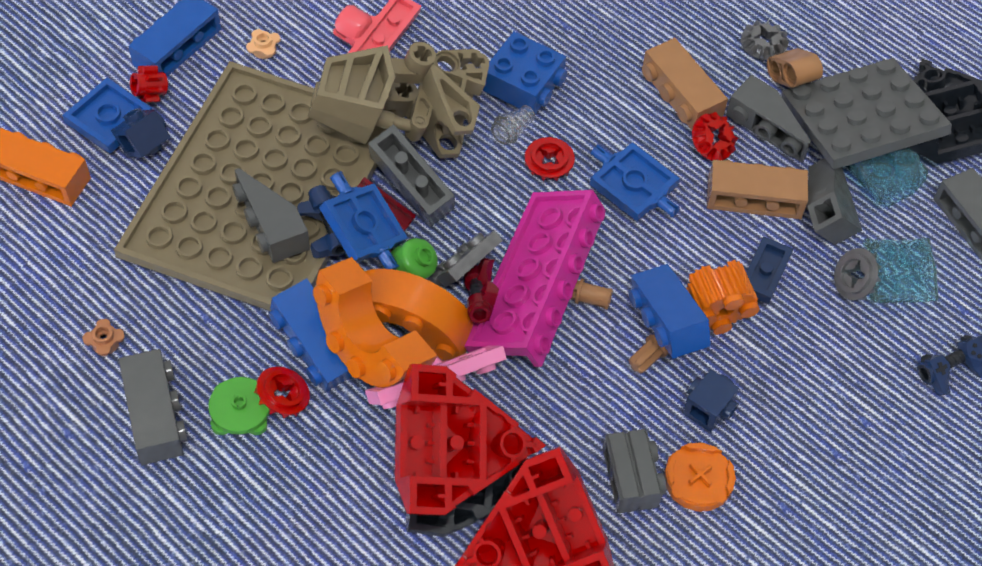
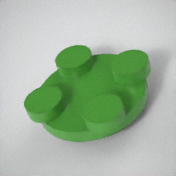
M235 377L218 384L214 388L209 399L208 408L211 417V428L215 434L250 433L252 435H261L267 430V418L270 409L266 405H259L260 397L254 393L257 385L256 380L247 377Z

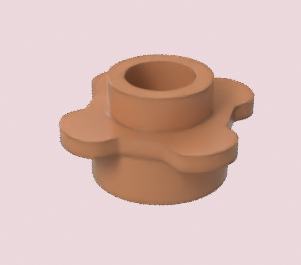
M100 319L97 321L96 327L91 332H86L82 339L84 344L87 346L91 345L96 353L106 356L116 351L119 342L124 340L125 334L122 329H115L111 326L108 319ZM103 335H106V336H107L106 338L101 339V336H103Z

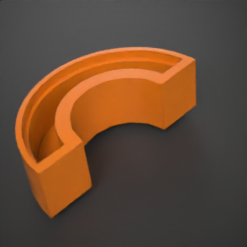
M352 257L319 270L316 287L313 289V296L317 302L319 316L326 333V343L330 351L338 355L352 377L359 378L372 386L389 387L405 379L410 364L432 365L438 355L416 330L402 337H397L384 327L377 316L372 302L371 288L373 281Z
M371 269L365 271L373 281L371 288L372 302L381 322L400 325L410 332L416 330L442 360L446 361L466 354L467 350L464 346L474 322L470 319L467 308L456 297L439 285L411 273L393 269Z

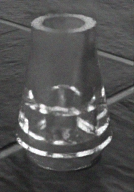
M523 105L519 109L496 117L491 126L492 135L501 144L515 143L528 125L535 120V113L531 107Z

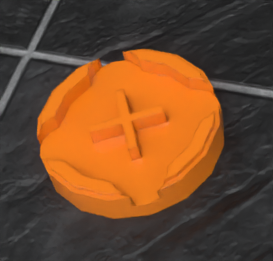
M702 442L688 443L673 453L668 459L664 473L666 488L672 499L682 507L697 512L712 511L722 506L731 496L736 480L734 465L730 459L727 460L722 455V451L717 447Z

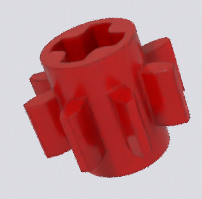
M157 65L138 66V73H132L130 76L131 93L134 96H140L139 99L145 103L160 102L159 95H165L168 90L166 74L158 72Z

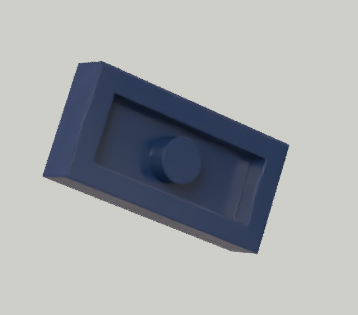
M764 236L746 273L758 301L769 305L792 255L793 248Z

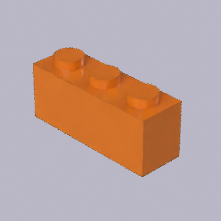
M0 128V180L72 207L91 179L86 160L77 153H67L47 142L40 143L27 138L20 132H11Z

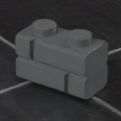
M645 429L606 435L602 449L617 512L626 513L636 511L637 509L657 508L662 495L666 494L667 488L664 474L657 473L655 462H658L656 442L649 441L648 433Z

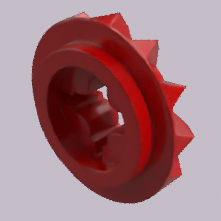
M717 112L705 113L700 116L692 128V140L695 148L703 157L711 161H722L728 158L736 150L735 143L739 138L734 136L733 130L735 126L729 125L727 116L721 117ZM718 129V138L720 140L712 144L714 141V134L712 132Z
M544 137L537 139L525 151V167L530 169L532 176L539 175L543 181L546 178H554L557 181L560 176H568L571 168L574 167L575 156L572 148L566 142L557 138ZM544 157L547 159L555 157V164L552 162L545 164Z
M271 367L264 370L256 380L257 385L254 393L260 397L259 405H266L270 409V414L280 413L283 419L289 415L297 416L308 405L310 399L309 388L305 380L291 369ZM277 389L280 392L290 390L286 398L283 395H274Z

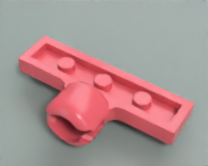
M389 0L378 15L370 16L354 5H347L338 15L333 33L352 46L348 53L387 45L390 52L419 15L422 6L412 0Z

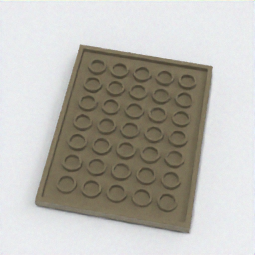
M229 61L114 249L116 258L271 311V299L304 279L307 278L314 288L318 271L325 268L330 256L314 258L310 248L308 251L273 263L268 252L262 253L256 240L258 231L255 226L250 228L244 214L246 205L244 201L238 203L232 188V184L237 183L235 169L240 168L297 208L299 203L309 201V190L318 185L326 186L331 195L337 197L339 192L332 180H330V177L337 172H343L351 187H357L364 177L370 180L377 168V164L370 157L368 143L387 129L375 126L365 145L308 117L314 88ZM301 216L308 230L310 246L311 243L328 234L323 221L309 216Z

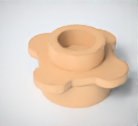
M261 29L254 30L251 33V42L246 45L249 53H253L254 56L260 59H268L276 53V44L280 42V35L278 33L270 34Z

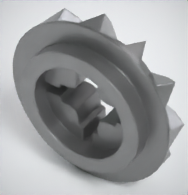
M756 20L753 25H746L741 35V44L744 50L751 56L762 60H767L771 56L786 52L789 43L787 41V32L781 31L780 24L770 25L769 20L765 24ZM764 35L766 39L771 38L770 42H766L764 38L760 39V36Z
M855 248L849 250L840 258L835 268L834 282L838 292L844 298L853 301L865 300L868 294L875 293V284L882 281L878 276V271L882 266L876 261L877 255L863 248ZM861 271L865 276L862 279H858L851 275V272Z

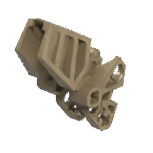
M425 42L413 43L404 59L391 58L388 45L327 57L320 82H316L308 117L365 145L375 126L388 129L394 124L398 130L405 131L406 137L411 141H419L423 136L440 159L456 158L460 154L464 134H472L474 131L480 105L473 100V95L480 96L485 86L489 59L476 49L441 50L436 53L434 48ZM438 62L448 63L452 71L442 70L438 66ZM465 119H467L469 124L467 126H463ZM442 138L451 140L454 149L447 150L443 148L439 140Z

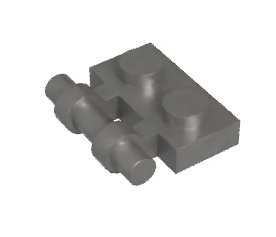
M495 230L485 236L481 232L478 233L467 243H463L457 248V253L448 260L442 261L437 266L436 272L429 277V281L439 286L443 284L444 287L453 284L503 240Z

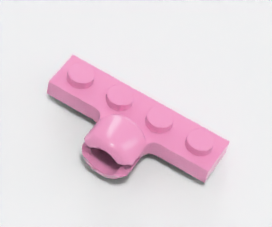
M488 345L446 361H442L437 356L432 365L447 366L463 382L466 380L465 374L476 371V374L493 371L496 369L495 363L507 358L503 346ZM404 380L389 387H373L365 390L369 404L382 405L383 409L396 407Z

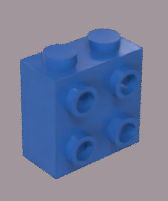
M513 31L490 60L486 83L482 91L534 116L541 106L545 107L549 103L555 87H560L564 83L568 73L565 69L566 56Z

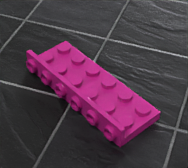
M593 190L532 193L493 280V283L499 288V292L490 320L484 323H474L464 346L468 352L488 345L503 346L506 355L527 356L534 367H542L550 351L556 331L562 322L568 302L572 298L577 280L584 269V263L594 244L598 229L605 218V208Z

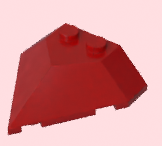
M409 365L396 405L395 482L407 514L446 515L455 509L458 504L477 494L518 466L521 461L537 453L547 445L537 437L532 438L519 427L518 422L476 389L472 390L456 377L457 374L447 366Z
M561 446L525 460L455 566H614L607 536L581 475Z

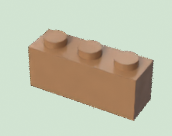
M676 38L645 51L642 66L644 77L647 81L653 83L662 99L673 107L679 119L686 123L691 130L695 121L705 113L717 112L719 116H724L728 98Z
M713 160L708 176L707 209L802 219L808 203V170L738 163L729 160Z

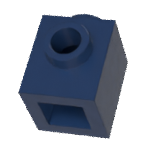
M140 108L131 110L124 115L125 121L111 130L127 157L143 158L145 155H152L158 152L163 147L162 143L170 138L166 130L165 120L155 110H141Z
M710 369L703 379L697 377L687 391L689 396L687 397L682 414L711 433L722 418L728 421L736 411L739 403L735 399L739 387L734 385L733 381L727 376L719 375Z

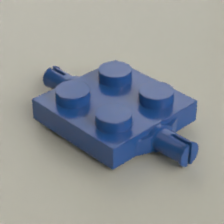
M632 142L624 150L612 155L599 144L592 149L591 155L602 162L603 166L591 176L590 185L636 222L656 207L661 208L671 218L678 213L680 206H677L668 199L667 195L678 186L680 178Z
M342 171L333 174L330 180H332L339 195L324 201L319 209L346 254L356 262L378 257L385 269L396 270L399 265L391 254L390 249L405 242L408 237L375 183L365 187H351Z

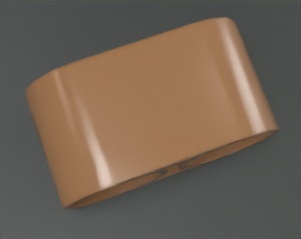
M795 48L767 59V70L771 79L790 88L818 80L823 75V66L820 58L815 53Z

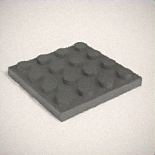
M894 58L881 60L874 64L854 68L847 72L827 76L823 79L782 91V98L792 114L833 170L951 134L952 124Z

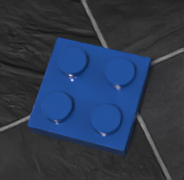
M105 78L62 116L65 124L111 154L120 146L111 130L125 121L124 115L136 108L141 110L153 109L109 78Z

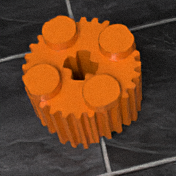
M728 261L727 265H724L722 268L719 266L716 269H711L710 265L702 266L701 269H696L695 273L689 274L690 283L685 288L709 319V329H712L715 335L730 331L733 327L732 323H736L737 320H742L743 318H750L759 312L757 295L740 261Z

